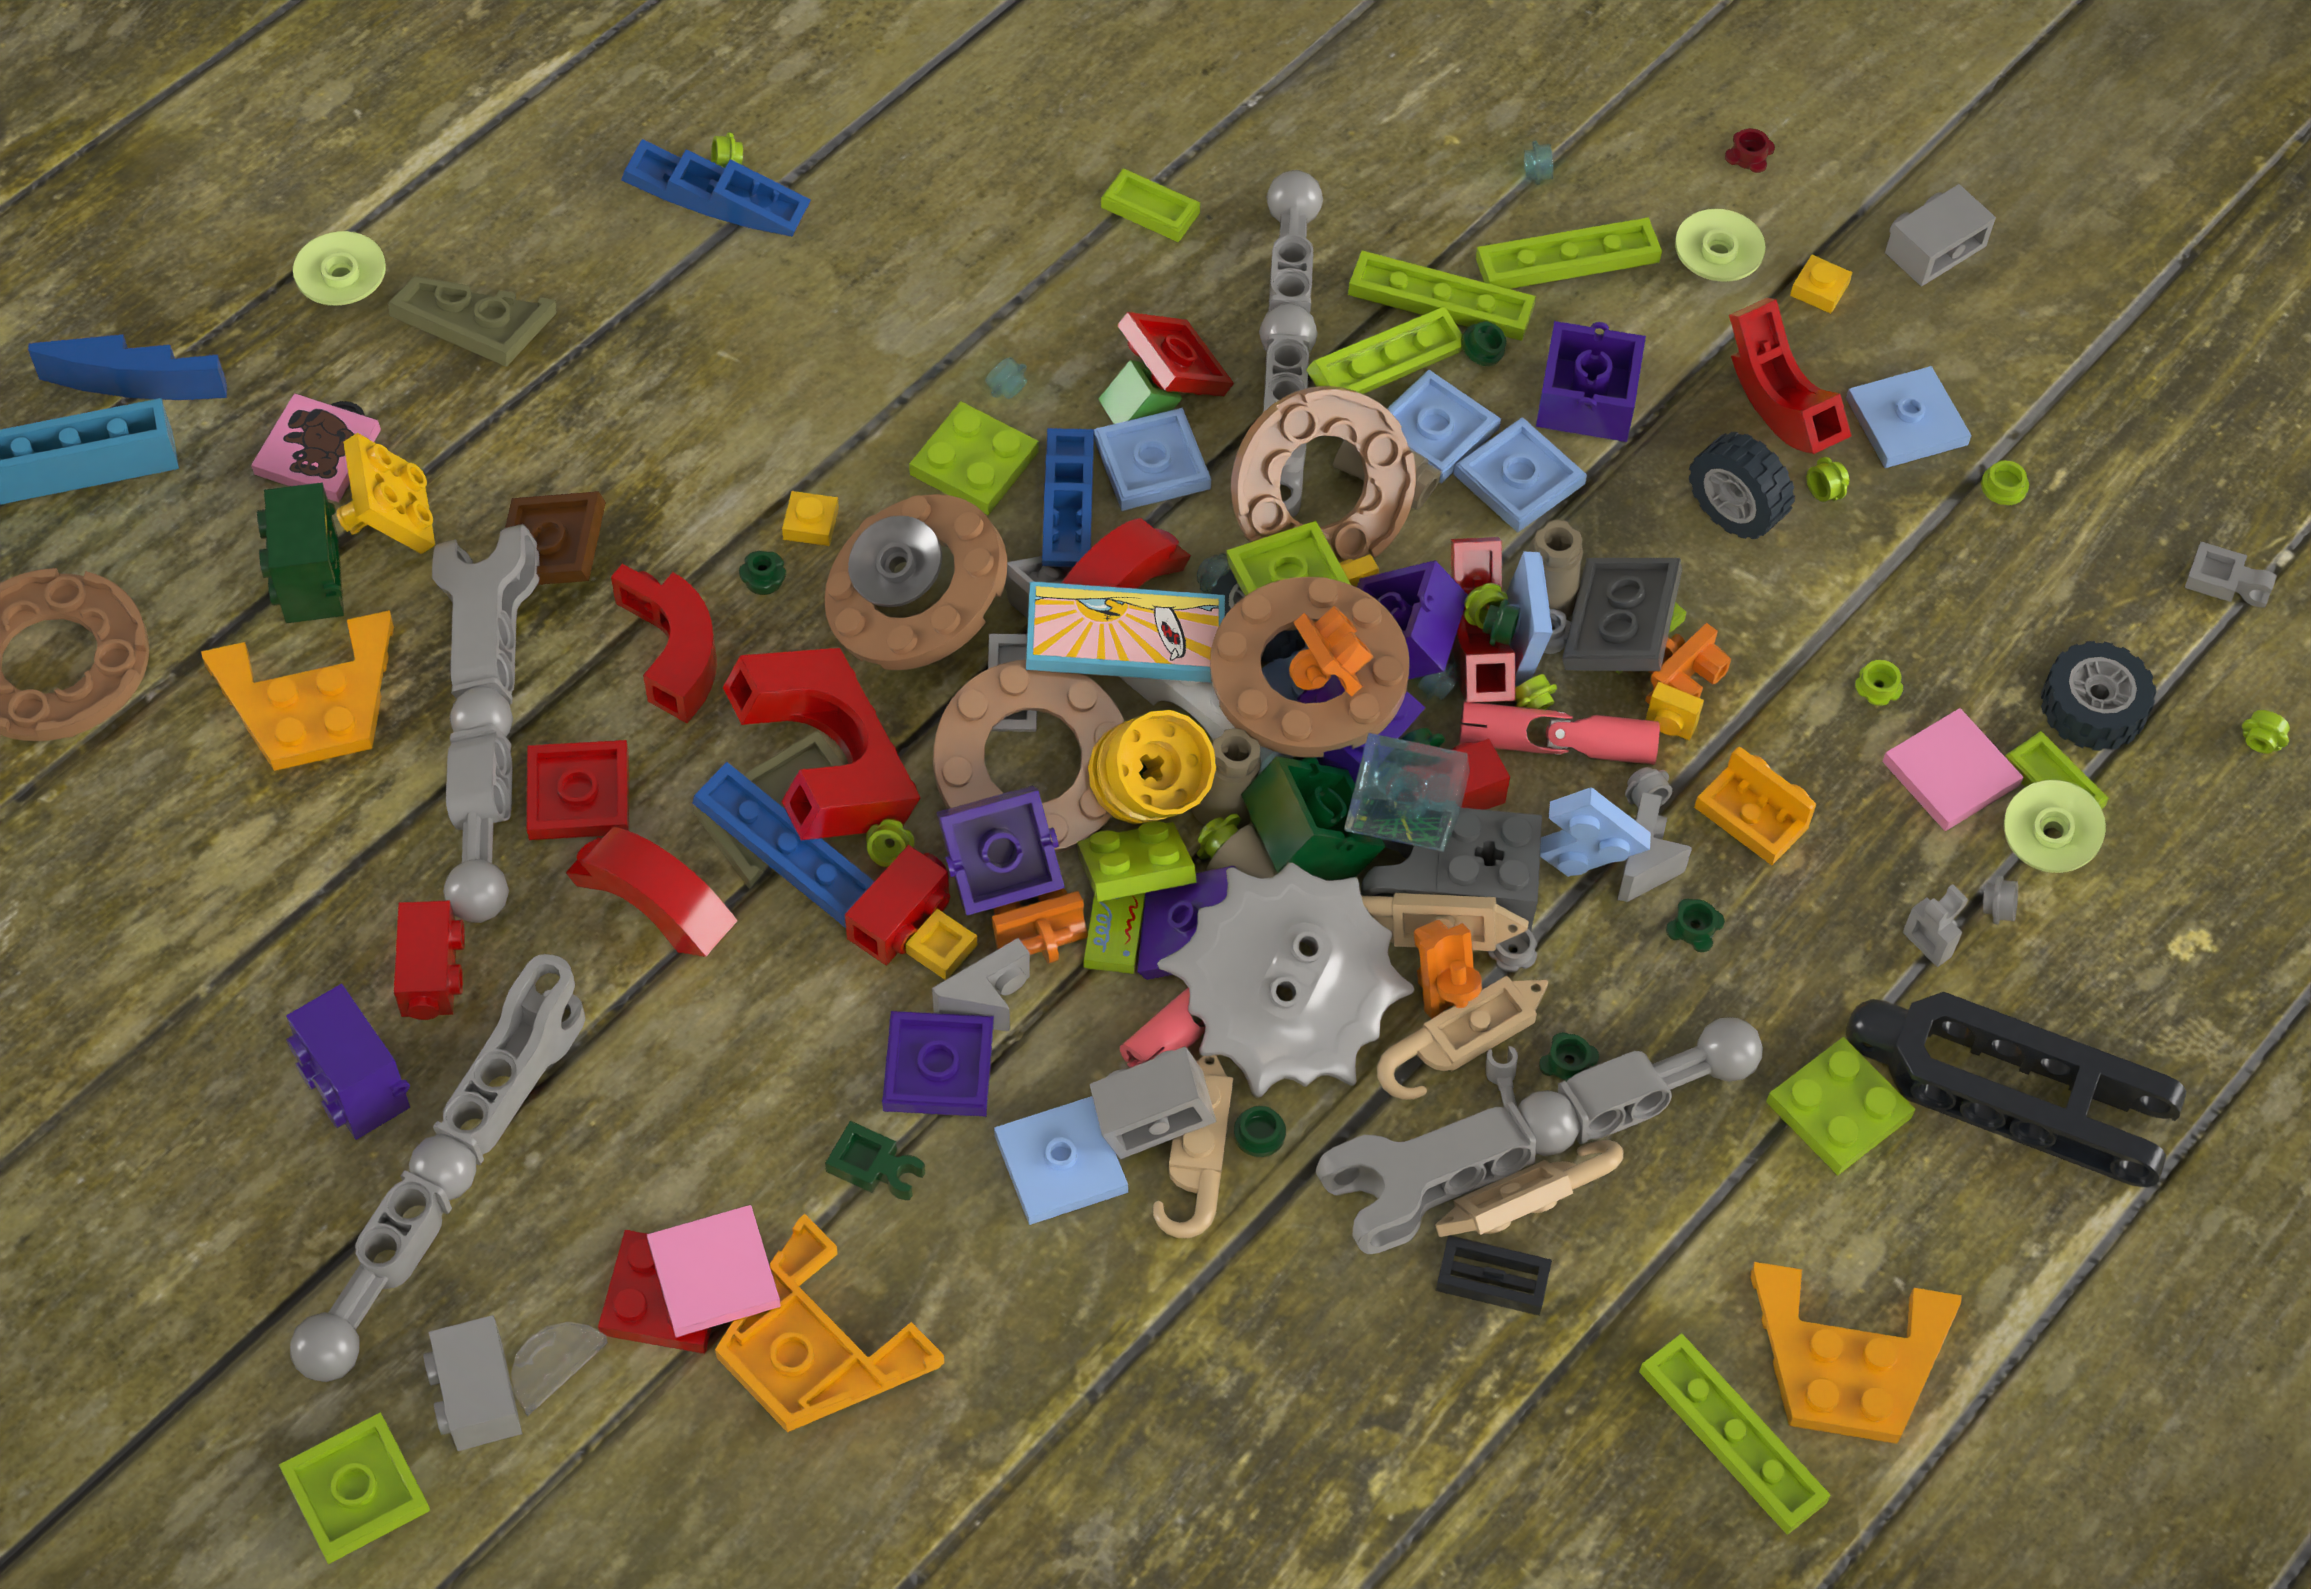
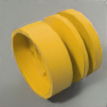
M1172 710L1151 711L1135 719L1123 722L1102 735L1093 747L1088 765L1090 787L1100 806L1114 818L1131 824H1143L1179 815L1200 804L1211 789L1216 771L1214 748L1205 730L1189 716ZM1142 762L1147 767V770L1143 773L1144 779L1139 774L1143 768Z

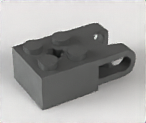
M1393 801L1378 802L1453 819L1441 849L1381 837L1386 846L1385 848L1400 852L1406 860L1401 864L1375 866L1369 870L1361 884V896L1394 897L1395 893L1496 897L1497 905L1528 920V929L1531 931L1538 903L1542 815Z

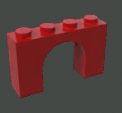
M841 648L740 655L722 688L741 725L793 721L810 725L833 739L842 749L848 761L847 765L800 769L781 802L800 839L810 840L867 833L872 825H880L884 819L898 820L904 826L921 797Z

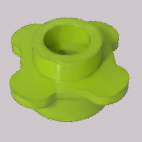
M1231 814L1225 820L1222 817H1218L1207 823L1201 830L1198 842L1201 844V848L1197 852L1198 857L1202 860L1209 857L1212 859L1222 845L1239 830L1237 825L1241 818L1237 814Z

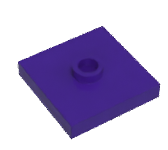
M1234 865L1196 873L1197 883L1145 893L1137 970L1143 978L1149 980L1173 975L1159 969L1157 963L1159 960L1181 949L1191 940L1197 930L1198 911L1200 908L1216 905L1227 897L1228 881L1226 870L1231 867L1236 868Z
M891 1011L882 1099L883 1111L987 1117L994 1016Z

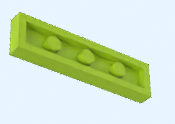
M1647 217L1477 247L1475 259L1484 283L1512 289L1660 263L1662 249L1650 219Z
M1363 250L1360 253L1348 289V295L1421 315L1445 306L1456 324L1469 327L1484 321L1491 322L1503 331L1505 337L1520 341L1523 340L1536 298L1534 295Z
M1443 306L1314 360L1306 371L1316 387L1336 386L1365 394L1460 353L1463 350L1461 344L1463 334L1446 307Z
M1682 1333L1642 1363L1639 1373L1787 1535L1827 1504L1831 1496L1830 1493Z

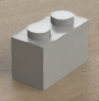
M1958 184L1943 194L1941 192L1934 194L1927 200L1924 206L1914 212L1901 214L1890 227L1889 232L1891 234L1885 254L1922 287L1985 248L1996 217Z
M1186 1046L1177 1050L1162 1052L1154 1059L1129 1069L1116 1070L1106 1078L1090 1084L1102 1136L1120 1159L1216 1122L1204 1073Z
M494 1315L430 1331L429 1336L433 1351L423 1354L430 1385L440 1384L443 1401L434 1403L440 1434L451 1433L457 1451L521 1435L522 1430L501 1336Z

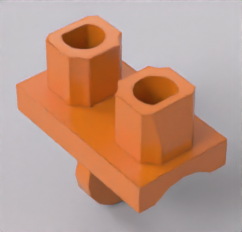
M1333 606L1316 622L1305 613L1293 622L1309 649L1300 651L1291 661L1289 667L1290 677L1297 687L1303 690L1322 688L1331 678V675L1338 677L1350 696H1353L1363 687L1355 673L1374 656L1363 641L1354 634L1357 630L1353 623L1336 606Z
M1706 623L1686 643L1679 634H1674L1671 638L1667 639L1661 671H1648L1652 673L1653 691L1646 696L1645 702L1650 704L1651 696L1658 682L1700 698L1703 687L1690 678L1695 672L1712 685L1716 684L1726 675L1731 658L1714 644L1718 633L1715 628Z
M1063 888L1039 895V902L1021 907L1019 902H1013L994 908L995 915L992 916L997 950L1019 938L1030 955L1042 952L1048 964L1058 961V946L1088 937L1083 915L1084 904L1079 891L1068 894Z
M1435 920L1417 928L1414 931L1415 946L1419 949L1421 965L1417 970L1418 984L1423 989L1425 1013L1433 1019L1450 1006L1454 1005L1456 1008H1465L1468 1005V1001L1478 997L1482 991L1481 975L1473 968L1471 931L1463 923L1448 929L1440 920Z

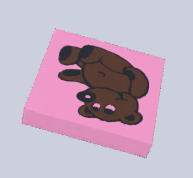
M294 393L251 467L254 475L287 486L323 482L327 499L339 502L350 484L343 442L356 433L374 442L381 428L378 420Z

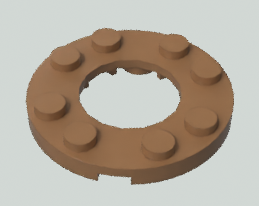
M1317 386L1296 391L1283 397L1265 410L1253 423L1242 440L1236 454L1231 477V496L1234 513L1249 543L1303 525L1292 518L1282 501L1280 492L1282 468L1288 458L1291 457L1292 452L1301 444L1308 443L1313 438L1326 435L1340 437L1352 444L1361 457L1365 478L1362 494L1353 510L1340 521L1320 527L1339 563L1348 559L1356 560L1370 554L1374 558L1380 555L1392 543L1404 525L1411 509L1416 487L1414 454L1409 450L1406 438L1401 430L1402 426L1394 415L1374 399L1354 390L1336 386Z
M915 495L883 509L876 515L866 518L838 553L827 579L825 612L833 634L855 658L861 662L865 660L879 664L885 670L919 668L952 654L972 639L986 623L983 619L984 614L994 597H1001L1007 576V554L1002 537L996 527L978 507L964 499L950 495ZM891 516H909L924 522L935 533L940 545L948 547L954 556L955 572L948 590L936 604L921 614L906 618L887 617L879 612L875 604L867 601L858 593L851 582L848 571L850 552L857 538L873 523Z
M57 568L31 571L0 583V735L24 741H49L69 738L101 724L120 710L141 683L149 659V639L146 627L137 606L128 594L115 583L97 574L85 571L84 576L59 574ZM65 619L81 624L94 635L97 641V650L94 654L95 662L90 671H86L84 673L85 676L74 686L64 690L57 688L54 690L55 693L47 694L33 689L22 691L7 681L3 675L2 658L4 651L11 639L28 626L44 620Z
M1295 577L1279 580L1260 587L1246 595L1230 609L1220 623L1213 639L1210 676L1219 700V707L1235 728L1245 730L1251 738L1258 740L1260 746L1285 755L1324 757V752L1337 750L1350 745L1354 749L1365 744L1382 732L1392 721L1403 703L1407 690L1409 652L1404 634L1395 618L1378 600L1368 593L1345 582L1329 578ZM1333 606H1336L1353 623L1357 630L1354 634L1363 641L1374 656L1356 674L1363 687L1353 696H1350L1345 691L1342 695L1321 703L1305 704L1286 699L1271 688L1262 673L1261 657L1265 646L1279 632L1296 630L1297 628L1293 622L1303 613L1316 622Z
M1015 660L999 664L969 680L951 699L940 719L933 750V769L938 791L947 809L1003 794L991 781L984 763L985 743L991 730L1006 716L1023 710L1039 711L1058 717L1074 732L1081 749V769L1074 784L1060 797L1042 803L1048 827H1053L1057 836L1059 847L1054 848L1055 853L1064 852L1076 847L1077 841L1090 838L1092 834L1099 832L1112 818V815L1100 806L1090 787L1088 765L1093 747L1102 735L1125 721L1110 696L1097 683L1084 674L1026 670V660Z

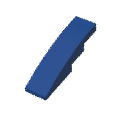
M644 139L640 141L621 181L665 201L700 214L747 228L791 237L794 235L811 199L731 159L726 168H723L687 149L680 158Z
M123 334L28 343V351L39 380L81 391L126 398H161L162 400L227 398V382L218 355L175 359L171 345L128 348Z
M1047 428L1042 566L1074 567L1091 549L1094 429Z

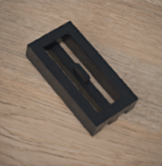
M1449 1235L1436 1291L1540 1316L1552 1259ZM1454 1256L1538 1275L1537 1280L1507 1274L1504 1270L1482 1268L1453 1261Z

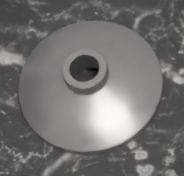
M891 516L881 519L865 529L852 547L848 562L851 582L863 598L875 605L897 607L911 603L924 595L937 579L942 564L941 545L932 529L919 519L909 516ZM907 563L903 570L894 573V569L898 564Z

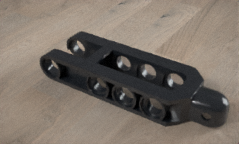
M1946 992L1911 1003L1909 1010L1884 1000L1871 999L1862 1002L1851 1013L1846 1027V1037L1849 1043L1863 1056L1887 1064L1897 1089L1908 1101L2132 1186L2151 1187L2159 1183L2166 1161V1154L2162 1148L2147 1139L2086 1116L2091 1101L2094 1099L2125 1112L2133 1109L2152 1117L2161 1119L2172 1118V1121H2176L2180 1117L2187 1091L2179 1081L2168 1075ZM1932 1034L1971 1048L1970 1053L1980 1056L1982 1052L2019 1066V1072L2029 1075L2030 1071L2069 1085L2068 1090L2071 1091L2066 1109L1931 1058L1924 1046L1927 1037L1931 1038ZM1862 1042H1866L1873 1047H1867Z

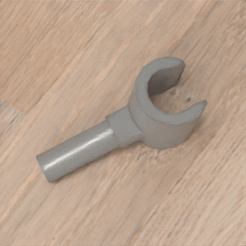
M1508 1046V1063L1500 1064L1494 1061L1492 1050L1489 1049L1487 1052L1485 1075L1488 1080L1498 1085L1504 1106L1510 1102H1514L1516 1105L1513 1080L1516 1076L1518 1054L1513 1047Z

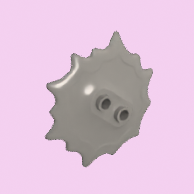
M1289 862L1278 874L1270 878H1256L1234 867L1228 868L1226 870L1228 881L1227 897L1216 905L1200 908L1198 911L1197 930L1191 940L1181 949L1159 960L1157 963L1159 969L1181 978L1189 987L1188 1011L1190 1014L1201 1018L1206 1026L1204 1038L1199 1048L1200 1055H1223L1231 1058L1244 1072L1251 1093L1255 1098L1262 1097L1273 1084L1283 1079L1294 1080L1306 1087L1317 1077L1329 1075L1338 1078L1350 1086L1355 1085L1357 1081L1356 1054L1360 1047L1379 1039L1380 1021L1383 1013L1391 1004L1412 994L1414 991L1413 985L1403 978L1391 965L1388 955L1389 944L1393 936L1391 930L1382 926L1370 915L1363 904L1359 882L1355 877L1327 881L1313 876L1294 863ZM1299 941L1310 946L1313 956H1305L1299 951ZM1278 985L1284 988H1291L1293 992L1291 1001L1285 1002L1278 998L1276 994Z

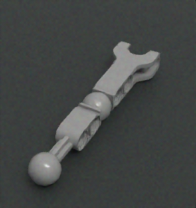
M1297 169L1284 172L1274 178L1266 196L1271 215L1280 222V235L1272 248L1269 310L1259 330L1263 348L1267 352L1263 412L1283 397L1308 388V372L1306 369L1309 365V353L1314 347L1318 336L1313 316L1310 314L1313 247L1310 241L1306 239L1307 223L1317 217L1323 203V196L1319 182L1308 173ZM1306 443L1301 444L1292 452L1291 457L1288 458L1282 468L1280 484L1287 486L1291 490V497L1283 501L1292 518L1299 513L1301 508Z
M523 524L501 530L496 550L487 559L473 564L469 554L457 544L456 539L436 544L433 552L432 579L453 603L451 681L453 686L451 693L457 700L453 704L449 718L453 733L450 734L451 745L447 756L446 806L454 827L458 830H463L462 863L457 865L447 876L443 892L445 900H450L453 914L467 922L474 923L485 922L495 917L505 906L509 893L503 872L498 866L492 864L493 823L506 821L511 816L512 756L510 752L511 743L506 737L510 733L513 722L510 704H512L513 697L511 694L515 684L517 609L521 602L530 596L539 582V577L536 574L537 566H539L537 542Z
M548 954L538 955L525 966L508 992L495 1030L447 1102L443 1111V1122L437 1121L433 1126L436 1135L425 1138L413 1150L409 1162V1172L403 1171L400 1176L402 1181L395 1184L388 1191L359 1235L355 1248L356 1255L361 1264L328 1313L323 1312L309 1316L295 1328L290 1342V1358L295 1368L308 1379L329 1382L344 1377L355 1366L359 1354V1335L356 1329L381 1290L402 1285L411 1276L439 1233L442 1225V1214H449L452 1210L449 1200L461 1197L472 1186L476 1173V1164H482L484 1161L483 1154L489 1152L496 1145L543 1072L549 1065L559 1061L568 1052L583 1028L585 1012L581 1000L573 994L575 988L574 976L570 965L563 958ZM547 973H556L560 977L558 983L542 995L536 991L537 980ZM568 1009L571 1012L570 1017L566 1021L561 1022L564 1010ZM499 1076L510 1077L501 1086H488L493 1079ZM470 1119L482 1120L472 1130L460 1129ZM418 1205L425 1206L424 1211L414 1218H403V1214L409 1208ZM384 1250L396 1251L395 1255L385 1263L373 1262L374 1258Z
M1734 1017L1719 1018L1704 1028L1696 1047L1654 1064L1651 1063L1647 1055L1642 1051H1634L1574 1075L1567 1082L1562 1081L1558 1083V1093L1549 1090L1534 1092L1523 1099L1518 1108L1514 1102H1510L1504 1107L1490 1108L1405 1142H1394L1376 1135L1356 1137L1324 1153L1317 1165L1316 1174L1323 1187L1333 1195L1337 1196L1363 1191L1373 1194L1378 1198L1371 1205L1358 1212L1354 1219L1352 1236L1362 1252L1366 1254L1380 1253L1412 1240L1418 1232L1422 1216L1427 1210L1520 1171L1526 1165L1534 1164L1536 1154L1542 1156L1561 1154L1572 1146L1575 1138L1581 1145L1589 1139H1600L1658 1115L1670 1103L1672 1098L1670 1090L1708 1074L1713 1078L1728 1082L1745 1079L1756 1070L1761 1061L1763 1046L1758 1031L1747 1021Z

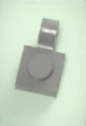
M2200 542L2185 588L2229 602L2232 601L2234 593L2237 592L2248 604L2265 608L2277 576L2266 570L2245 567L2247 555Z
M1953 884L1948 887L1945 896L1939 902L1935 898L1932 900L1925 898L1914 906L1902 932L1936 967H1939L1952 957L1962 935V931L1957 927L1954 918L1964 908L1968 899Z

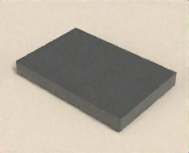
M1586 558L1562 658L1565 670L1661 671L1682 574L1681 559Z

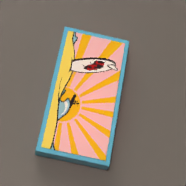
M1030 581L1026 670L1212 683L1210 676L1211 648L1216 631L1225 617V595Z

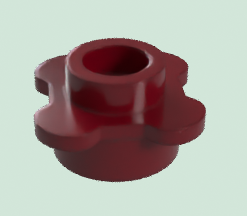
M1748 128L1735 133L1733 136V147L1726 151L1725 160L1731 165L1738 164L1740 167L1750 169L1754 173L1765 171L1767 168L1766 159L1775 150L1774 143L1769 140L1764 132L1758 129Z

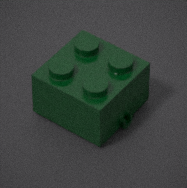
M323 482L265 489V509L257 510L261 539H266V549H259V559L263 578H268L272 606H281L286 623L344 616L339 538L332 517L336 513V508L333 503L328 502Z
M1276 756L1241 794L1250 813L1251 822L1257 828L1277 872H1280L1289 862L1294 863L1307 873L1324 880H1342L1356 877L1386 847L1380 836L1365 833L1369 822L1364 833L1351 830L1364 802L1349 771L1320 765L1316 757H1306L1299 761Z

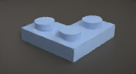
M1592 787L1550 801L1549 819L1563 830L1541 837L1540 857L1567 877L1582 875L1590 869L1611 862L1624 861L1630 856L1650 850L1651 832Z

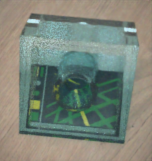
M1368 733L1345 824V831L1445 852L1458 821L1470 773L1468 754Z

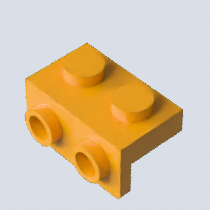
M1737 747L1731 753L1728 767L1697 797L1694 808L1772 866L1808 830L1816 803L1803 788L1796 784H1790L1771 770L1766 761L1761 757L1751 755L1742 747Z

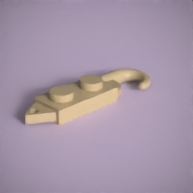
M1395 893L1394 897L1361 896L1363 904L1370 915L1382 926L1391 930L1393 936L1390 942L1394 943L1396 947H1416L1414 931L1435 920H1440L1448 929L1463 923L1471 931L1472 950L1495 951L1496 944L1527 931L1529 924L1528 920L1497 905L1496 897Z
M1505 976L1484 988L1478 997L1468 1001V1005L1465 1008L1453 1006L1424 1023L1423 1028L1390 1046L1381 1055L1377 1065V1077L1382 1088L1391 1096L1402 1100H1414L1424 1096L1427 1093L1425 1086L1409 1088L1400 1085L1394 1077L1396 1067L1417 1055L1425 1064L1436 1070H1451V1072L1534 1024L1537 1016L1536 1009L1547 989L1548 981H1511L1508 976Z
M1217 1055L1202 1056L1197 1061L1204 1073L1216 1122L1172 1139L1169 1161L1170 1179L1176 1186L1186 1191L1197 1193L1194 1216L1186 1222H1175L1167 1217L1161 1201H1156L1153 1204V1216L1158 1227L1166 1234L1176 1238H1192L1202 1234L1211 1226L1216 1214L1233 1078L1226 1076Z
M1611 1140L1589 1142L1578 1147L1577 1154L1579 1156L1602 1154L1577 1165L1565 1161L1549 1163L1543 1160L1453 1200L1455 1207L1435 1224L1438 1236L1443 1237L1470 1231H1476L1480 1235L1484 1233L1493 1234L1505 1230L1510 1226L1511 1221L1524 1215L1547 1211L1553 1208L1558 1200L1573 1194L1572 1190L1603 1177L1616 1169L1623 1160V1148L1617 1142Z

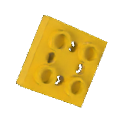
M359 433L345 440L343 443L352 501L337 509L336 515L341 526L347 532L350 531L351 534H357L362 528L369 525L420 554L434 547L433 516L429 510L426 493L427 481L423 470L416 464L407 462L388 451L383 445L376 444Z

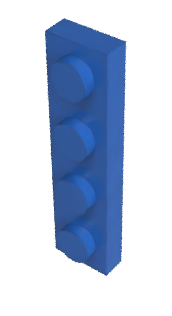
M728 762L694 795L692 804L846 928L845 913L875 881L822 838L801 840L785 808Z

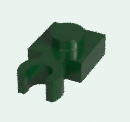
M849 1121L826 1160L825 1167L827 1173L871 1193L874 1192L879 1181L886 1183L890 1192L896 1198L908 1201L913 1196L912 1186L900 1181L899 1177L905 1173H912L917 1177L923 1178L925 1175V1164L922 1160L912 1155L895 1157L897 1141L853 1121Z

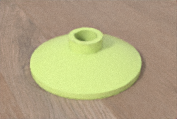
M1707 209L1692 214L1682 222L1675 239L1677 255L1690 271L1703 278L1723 282L1739 280L1756 271L1763 261L1766 248L1763 234L1754 222L1742 214L1726 209Z
M349 231L331 232L311 240L299 251L293 265V276L299 290L307 298L317 303L334 306L351 304L369 296L381 284L386 271L385 258L381 248L369 237Z
M2061 780L2039 781L2023 788L2009 803L2004 818L2005 837L2014 854L2027 865L2050 873L2069 872L2086 865L2099 852L2106 832L2103 811L2094 797L2083 788ZM2055 828L2062 836L2057 839L2050 838L2044 834V830Z

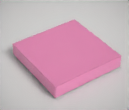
M1961 708L1885 752L1882 761L1944 831L1949 830L2020 786L2023 780V776Z
M751 1205L647 1234L675 1337L781 1307L780 1298Z

